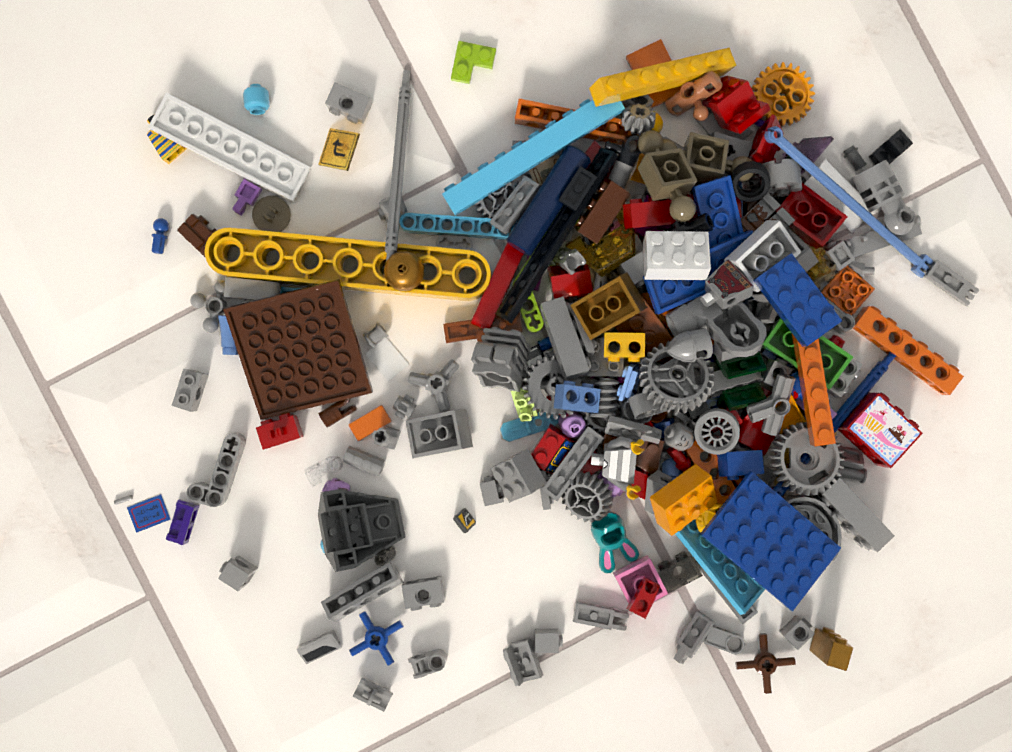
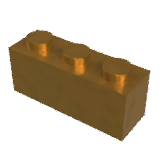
M823 627L822 630L815 628V634L813 635L809 650L827 666L847 671L853 647L847 643L848 640L841 638V635L834 633L835 631L826 627Z

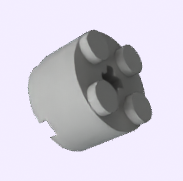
M781 159L782 163L776 164L775 160L762 164L766 167L770 177V188L767 193L770 195L777 194V197H785L789 195L790 191L802 190L800 165L793 159Z

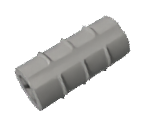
M352 446L348 447L343 458L344 463L376 476H380L386 462L384 459Z

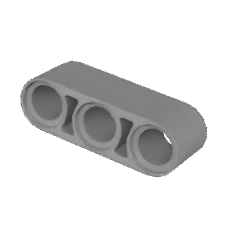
M225 277L223 297L254 301L281 293V283Z

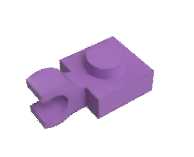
M243 179L234 194L239 199L232 210L242 216L247 204L253 206L262 189Z

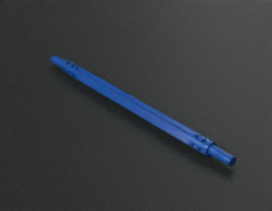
M889 352L882 361L875 365L836 412L837 415L832 419L834 434L888 370V365L896 357L893 353ZM803 453L800 460L803 464H808L810 457L807 453ZM784 480L779 481L773 488L781 497L789 489V486L782 487Z

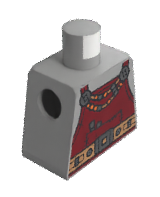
M727 259L706 279L705 291L707 293L701 296L700 299L706 307L716 302L721 309H727L750 298L753 295L754 285Z

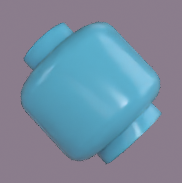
M251 84L250 87L244 90V107L251 114L261 115L269 109V92L260 84Z

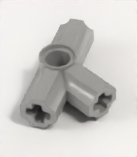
M777 374L772 393L767 399L747 405V414L752 423L764 419L761 428L762 432L773 436L779 435L784 416L790 411L789 400L796 378L787 374ZM781 401V404L775 408L776 404Z

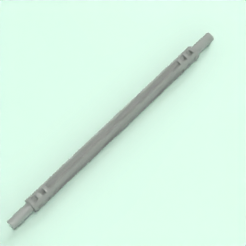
M409 70L403 71L402 87L399 89L385 243L386 260L397 252L411 97V88H409L411 72Z

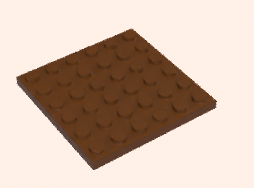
M340 279L223 309L260 420L373 392Z

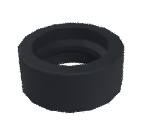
M746 161L739 164L731 174L734 193L739 200L745 202L757 201L763 198L770 188L769 173L766 167L759 162ZM748 173H756L762 177L761 185L753 190L741 189L738 185V180Z

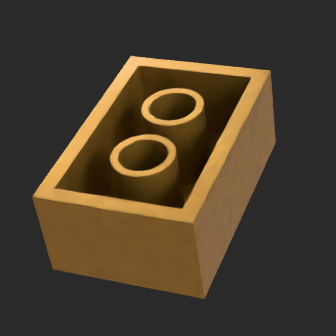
M628 272L570 305L590 340L648 308Z

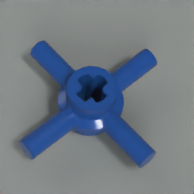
M363 611L359 614V617L367 629L365 641L349 649V652L352 656H355L368 647L372 650H379L389 666L395 661L386 648L388 636L403 628L404 625L399 620L385 629L380 626H374L366 611ZM374 635L376 637H380L379 642L377 641V639L375 641L373 640Z

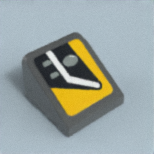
M466 508L453 517V520L463 533H467L476 524L475 519Z

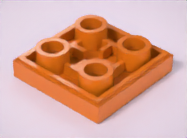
M847 265L842 270L837 271L834 278L820 292L844 313L853 315L875 288Z

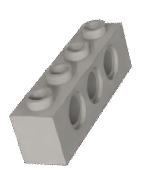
M388 562L321 601V604L328 619L337 622L404 582L396 566Z

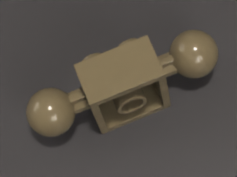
M654 130L645 131L638 139V148L645 155L638 166L640 175L652 200L671 198L672 202L669 206L671 217L678 222H687L695 215L696 205L686 195L692 190L697 179L681 148L661 151L664 145L661 134Z
M690 132L684 144V150H682L699 183L723 177L725 171L731 175L739 164L752 160L746 156H739L733 161L727 160L729 140ZM663 139L664 145L661 151L677 149L676 144L672 140ZM754 173L745 174L738 181H747Z

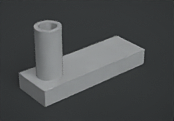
M524 176L489 223L506 235L525 211L540 185Z

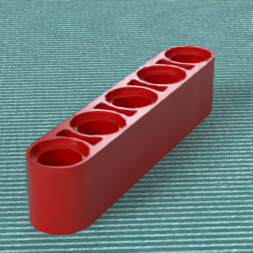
M508 242L471 321V324L482 329L491 328L496 317L495 313L502 304L524 255Z

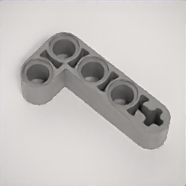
M232 433L225 437L210 484L198 482L190 485L187 489V497L190 500L210 507H218L227 501L246 444V439L241 433ZM232 439H235V441L238 442V445H234ZM227 455L231 456L233 460L230 466L225 462ZM221 474L226 477L225 484H222L219 480ZM196 487L201 489V496L195 494ZM214 493H218L220 495L219 502H216L213 499Z

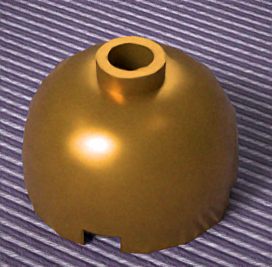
M398 251L386 260L384 276L388 284L394 289L411 291L417 288L423 280L424 266L420 258L414 253Z

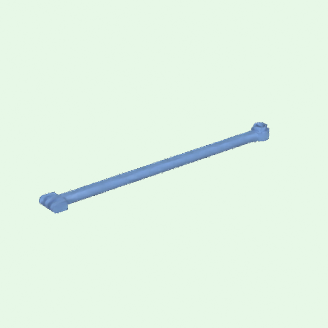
M777 126L769 127L768 131H765L764 137L768 143L778 145L913 264L912 272L920 278L924 277L925 273L920 269L927 272L929 267L926 264L932 265L934 263L926 254L917 255L783 136L781 128ZM773 131L777 132V138L774 137Z

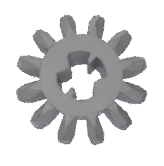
M638 102L636 105L630 104L623 111L622 126L625 127V131H631V135L637 133L640 136L641 133L654 128L656 113L652 111V107H646V104L640 105Z

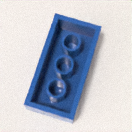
M792 253L753 280L802 347L810 345L842 322L841 318Z

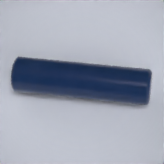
M574 146L565 147L507 238V242L516 250L527 256L533 254L563 207V204L558 201L579 167L587 169L591 163L590 158L583 151Z

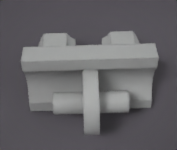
M361 678L352 697L384 712L393 692Z

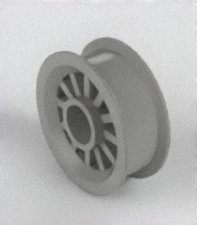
M714 408L700 415L695 425L694 435L700 448L710 454L720 455L729 452L736 446L739 440L740 427L732 413L725 409ZM714 427H719L723 433L716 436L711 430Z

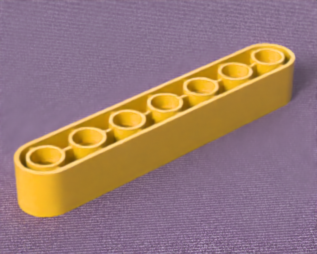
M222 228L215 231L208 238L205 245L206 261L215 272L232 278L270 281L281 284L314 286L340 279L343 290L474 301L483 296L491 279V271L487 260L481 254L472 250L398 243L397 252L408 251L414 253L420 258L423 266L433 265L437 269L436 276L433 279H423L418 287L411 291H400L389 285L382 273V266L386 263V242L240 228ZM232 247H238L240 249L239 258L236 261L230 262L227 257L228 251ZM272 250H277L280 256L279 261L275 265H268L266 262L267 254ZM310 254H317L319 258L318 265L313 269H307L304 263L305 258ZM351 257L356 258L358 261L357 269L352 273L345 272L343 269L344 261ZM470 268L475 271L476 278L472 283L464 284L459 280V274L463 269Z

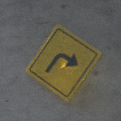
M330 128L318 165L348 171L360 134Z

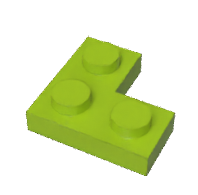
M458 41L451 81L470 84L474 66L493 69L496 48Z

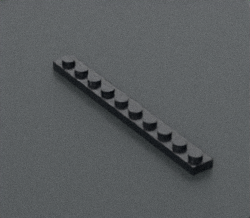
M602 147L599 149L587 168L589 172L597 176V179L576 212L565 205L563 206L495 314L511 324L513 323L618 158L614 151Z

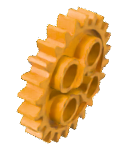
M784 62L781 63L780 67L776 63H774L772 69L769 66L766 67L765 72H760V78L757 77L754 80L757 85L751 87L755 91L753 93L756 99L768 103L771 108L764 115L767 117L766 120L773 114L777 117L781 127L786 122L791 126L793 120L798 123L800 117L804 118L807 115L806 112L811 110L809 105L814 102L810 97L815 95V92L810 91L814 84L807 83L811 77L804 78L806 71L799 73L800 66L794 70L792 69V63L785 67ZM782 78L788 79L790 84H784ZM765 88H770L773 91V95L767 94ZM792 95H797L799 102L794 101ZM776 104H779V105L782 106V108H783V111H782V112H780V111H778V110L776 109V107H775Z

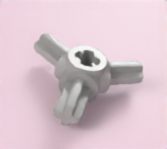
M451 359L440 372L436 371L434 374L424 375L410 372L408 382L426 387L425 390L430 391L431 395H435L439 411L443 412L450 409L446 395L447 385L450 383L448 379L460 366ZM437 378H440L441 380L439 382H442V386H438L437 389H435V385H432V381H436Z

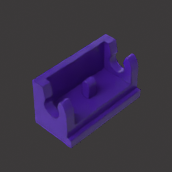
M180 499L176 502V510L169 533L166 535V540L180 545L189 542L200 505Z

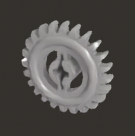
M555 355L551 356L550 361L547 356H544L543 363L540 359H537V366L534 364L530 365L533 372L529 370L525 372L529 378L523 379V382L528 384L522 387L523 390L528 391L524 395L525 398H530L527 404H534L533 411L540 409V416L546 412L547 419L550 418L551 414H553L554 419H558L559 414L562 418H565L566 412L572 415L573 411L554 409L555 387L551 385L553 383L555 385L564 383V380L557 375L562 376ZM547 374H550V380L545 384V392L551 396V401L544 397L540 388L541 381ZM579 377L569 381L576 382L575 386H581V381H583L585 377ZM569 391L567 392V395H566V397H567L568 400H569V398H570V393H569Z

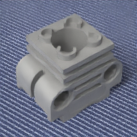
M492 327L491 329L484 328L483 332L485 335L481 337L483 342L478 341L476 343L471 358L474 363L472 372L479 377L483 387H503L510 391L520 392V389L525 386L523 379L527 378L525 373L528 370L526 360L529 359V355L527 353H530L531 348L523 334L518 330L505 331L497 327Z

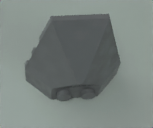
M344 489L321 492L318 520L324 553L335 572L356 568L405 538L398 499L368 495L361 492L356 493Z

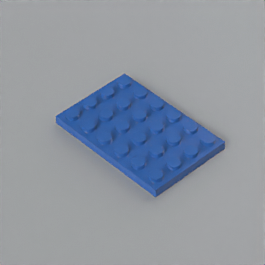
M751 471L747 473L700 533L702 537L791 611H794L841 549L840 546Z

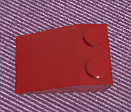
M773 114L756 131L748 156L752 161L761 164L774 160L776 162V158H774L776 151L779 152L781 148L775 143H768L764 137L765 131H768L769 127L777 126L781 128L777 117ZM773 131L774 137L777 138V132Z
M803 183L802 190L791 192L775 212L777 213L783 207L795 220L789 227L817 252L823 248L848 217Z

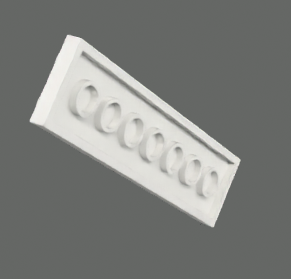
M168 93L165 94L148 126L150 130L291 202H294L311 167Z

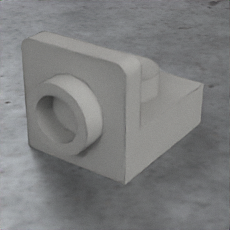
M831 240L824 245L825 249L821 251L822 255H827L831 263L836 265L837 271L842 270L856 260L844 240Z

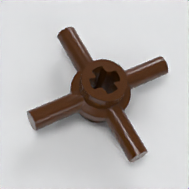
M760 633V653L755 656L754 660L735 662L737 670L755 668L763 676L764 693L770 694L772 693L770 675L775 672L777 666L796 665L794 657L776 658L772 653L768 652L767 634Z

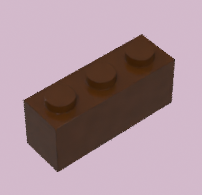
M610 179L601 183L597 190L599 192L595 199L592 198L586 206L588 210L584 216L581 215L575 224L577 232L598 244L631 195V193Z

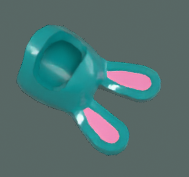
M609 512L600 521L596 520L591 523L592 535L600 548L599 566L602 572L612 573L615 570L612 550L619 548L623 556L630 562L638 559L639 551L626 538L623 519L618 514Z

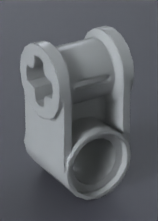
M436 649L408 658L414 671V679L441 671L445 667L447 654L441 649ZM440 657L442 659V663L436 664L433 661V658Z

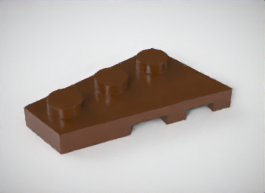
M604 433L602 448H604V444L618 437ZM661 437L659 444L644 441V444L639 446L645 450L636 456L637 467L650 474L657 471L664 438Z

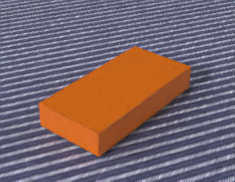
M383 405L348 425L357 441H360L372 434L373 431L389 424L392 420Z

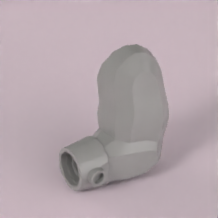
M697 297L666 314L668 327L674 337L686 330L692 331L704 328L714 341L720 343L729 354L735 357L755 355L760 351L767 336L765 325L754 317L743 302H739L727 309H721L716 302L706 307L700 297Z

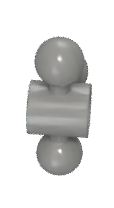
M220 280L215 284L216 297L206 300L202 293H195L190 298V303L193 307L202 308L205 306L207 312L210 313V317L203 321L204 330L210 333L218 329L219 323L216 318L218 315H224L223 309L228 307L227 302L223 300L225 280ZM219 301L220 309L214 311L213 305Z

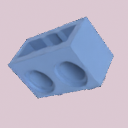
M564 381L563 384H556L554 409L587 413L599 412L601 389L593 388L594 384L582 383L581 386H575L576 382ZM568 391L570 393L569 400L566 397ZM585 394L588 396L587 402L585 401Z

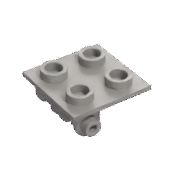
M594 338L597 347L594 350V355L588 357L591 368H589L590 370L585 377H610V379L615 380L617 377H622L624 358H620V362H608V358H604V338ZM612 342L608 345V349L610 352L616 353L620 350V346L618 343Z

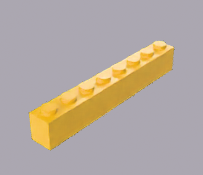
M729 47L600 77L589 90L595 106L598 107L680 87L687 82H693L699 77L705 76L709 71L717 73L719 77L724 76L736 66Z

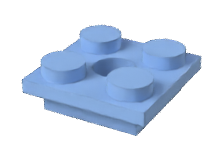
M630 363L629 366L624 368L622 377L625 380L623 385L620 384L617 391L620 401L636 395L640 382V367L637 363Z

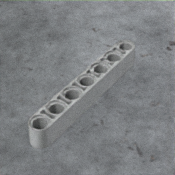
M721 370L712 372L711 374L715 375L713 380L714 386L707 399L720 396L724 390L756 382L760 383L763 380L760 372L727 379ZM700 376L695 377L696 385H701ZM659 388V390L662 391L664 394L678 398L677 396ZM639 393L628 399L635 419H642L666 412L667 407L660 410L659 403L653 406L654 399L647 400L649 393Z

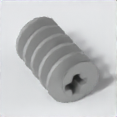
M595 377L599 381L593 384L599 387L598 389H601L599 412L591 413L590 416L609 418V415L614 416L615 413L610 411V409L615 408L616 405L611 403V401L617 400V397L612 395V393L617 392L618 389L614 388L613 385L619 384V381Z

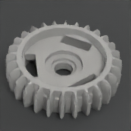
M669 341L666 343V346L660 343L658 349L653 347L652 351L647 353L640 366V387H644L642 393H649L647 400L653 398V406L659 403L660 410L667 407L668 413L671 409H675L676 414H678L680 409H682L684 414L688 408L693 411L695 406L700 407L702 402H706L712 392L715 375L711 374L713 367H708L710 360L696 359L694 363L673 358L658 367L655 364L657 361L666 357H672L666 351ZM693 368H696L700 374L701 385L695 384ZM680 371L683 378L675 379L672 376V372ZM659 388L677 396L678 398L664 394L662 391L659 390Z
M798 422L796 426L794 424L789 425V430L787 428L783 429L784 435H777L780 441L772 442L777 446L770 449V451L775 452V455L769 456V459L775 461V463L770 464V467H776L777 469L772 474L780 475L776 480H784L782 487L789 486L788 491L793 492L796 490V494L799 495L803 493L809 496L810 492L812 495H817L818 491L824 493L825 488H832L830 482L837 483L834 477L842 476L838 469H844V466L839 465L841 461H845V458H841L839 455L844 453V450H838L842 443L825 445L824 448L810 445L807 422H804V424ZM786 448H789V468H786L784 462ZM803 453H807L810 457L808 464H803L800 460ZM824 470L825 474L817 482L810 484L808 478Z

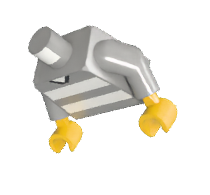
M620 436L604 444L603 454L592 453L591 465L602 466V476L627 492L628 498L634 500L639 497L634 492L638 493L641 491V488L637 485L632 487L631 484H634L636 456L645 450L639 447L644 444V441L642 439L635 441L634 439Z

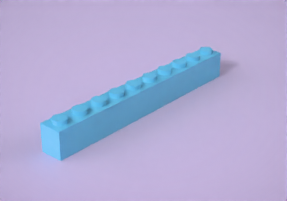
M590 99L583 101L579 105L580 108L576 111L572 109L562 115L563 119L558 122L556 120L551 121L542 132L535 131L528 136L529 140L522 143V141H519L511 147L512 150L510 152H502L494 157V162L490 164L486 162L477 168L478 172L473 175L471 173L466 174L457 185L454 183L444 188L443 197L454 215L460 214L563 150L566 146L571 145L621 114L625 109L622 102L619 101L596 107L594 100L590 101Z

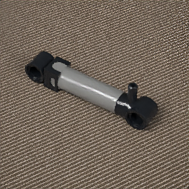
M633 134L627 135L623 139L622 147L610 141H607L604 146L605 149L618 154L608 179L623 189L641 154L638 145L635 150L631 151L629 149L631 140L635 139L638 144L639 136ZM583 235L582 239L589 247L595 248L602 244L604 236H602L598 244L589 241Z

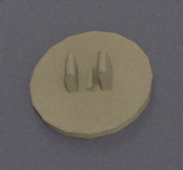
M266 196L255 204L252 218L256 227L261 231L282 232L290 222L291 212L288 204L283 199L277 196Z

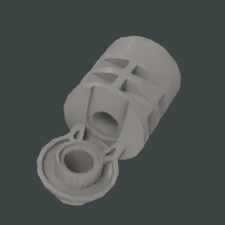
M887 160L852 178L868 211L872 212L880 207L885 214V224L892 233L904 235L912 229L915 212L905 205L901 197L905 193Z

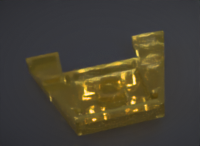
M623 207L616 216L620 226L601 238L598 244L593 243L586 247L584 240L578 236L565 245L566 248L578 250L586 260V265L601 277L636 255L634 228H624Z

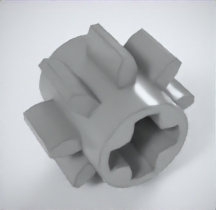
M407 394L404 398L399 396L393 406V409L397 410L395 415L404 419L405 415L410 418L417 406L413 403L414 398Z

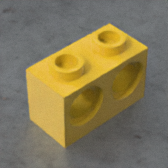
M604 332V358H608V362H620V358H628V362H640V359L645 358V333ZM612 342H616L620 346V350L616 353H612L608 349V345ZM637 343L640 346V351L637 353L630 352L629 344Z

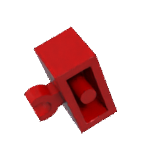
M290 413L279 416L280 420L273 422L272 419L260 422L261 426L256 427L262 449L265 450L304 437L297 415L291 416Z

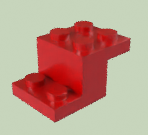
M731 76L720 78L722 88L702 101L703 106L711 109L721 128L739 134L771 110L768 103L756 99L747 80ZM715 87L708 88L706 90L710 92L713 91Z

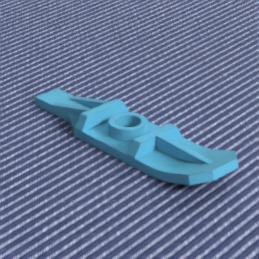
M538 412V416H533L531 421L521 422L520 418L505 422L502 424L500 431L503 439L510 442L544 431L550 423L556 426L560 416L558 415V419H554L551 414L550 418L547 419L546 412L541 416ZM536 419L542 420V424L540 426L535 425Z

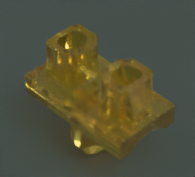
M808 246L819 261L807 272L811 280L815 281L822 275L829 274L831 269L825 263L826 259L823 257L826 252L823 247L816 249L814 246Z

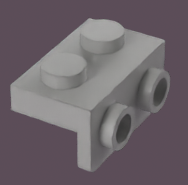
M530 638L512 642L503 649V656L508 664L510 676L515 686H520L525 681L538 679L543 676Z

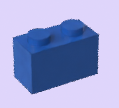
M762 450L727 452L717 455L719 477L727 476V480H739V476L744 475L745 477L749 471L756 475L764 474Z

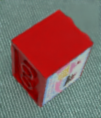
M881 392L868 393L839 427L838 431L859 450H862L863 454L875 465L892 468L923 433L918 429L919 425L915 421L908 420L904 416L905 413L902 409L889 403L890 399Z

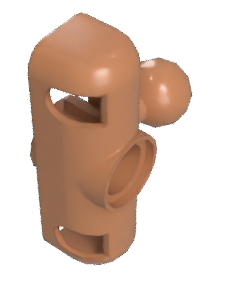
M709 71L705 76L699 77L693 82L683 84L680 91L665 102L669 113L674 116H680L692 107H695L693 111L695 120H706L709 112L702 105V101L722 88L719 75ZM711 83L715 89L709 92L705 87ZM678 105L682 111L676 113L673 107Z

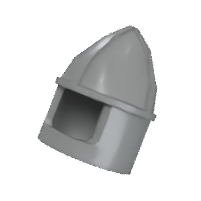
M702 328L692 331L686 330L676 335L669 342L666 351L675 359L694 363L696 359H709L712 356L713 347L708 331Z

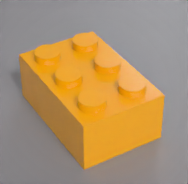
M694 464L650 496L657 524L671 536L681 531L687 524L697 519L702 513L717 503L712 476L697 464Z

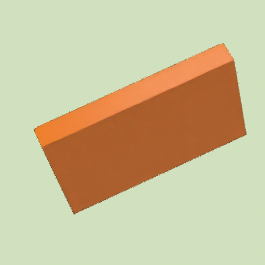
M661 39L626 56L631 70L672 61ZM682 86L648 94L654 101L651 106L652 109L665 103L668 98L673 97L675 93L680 91Z

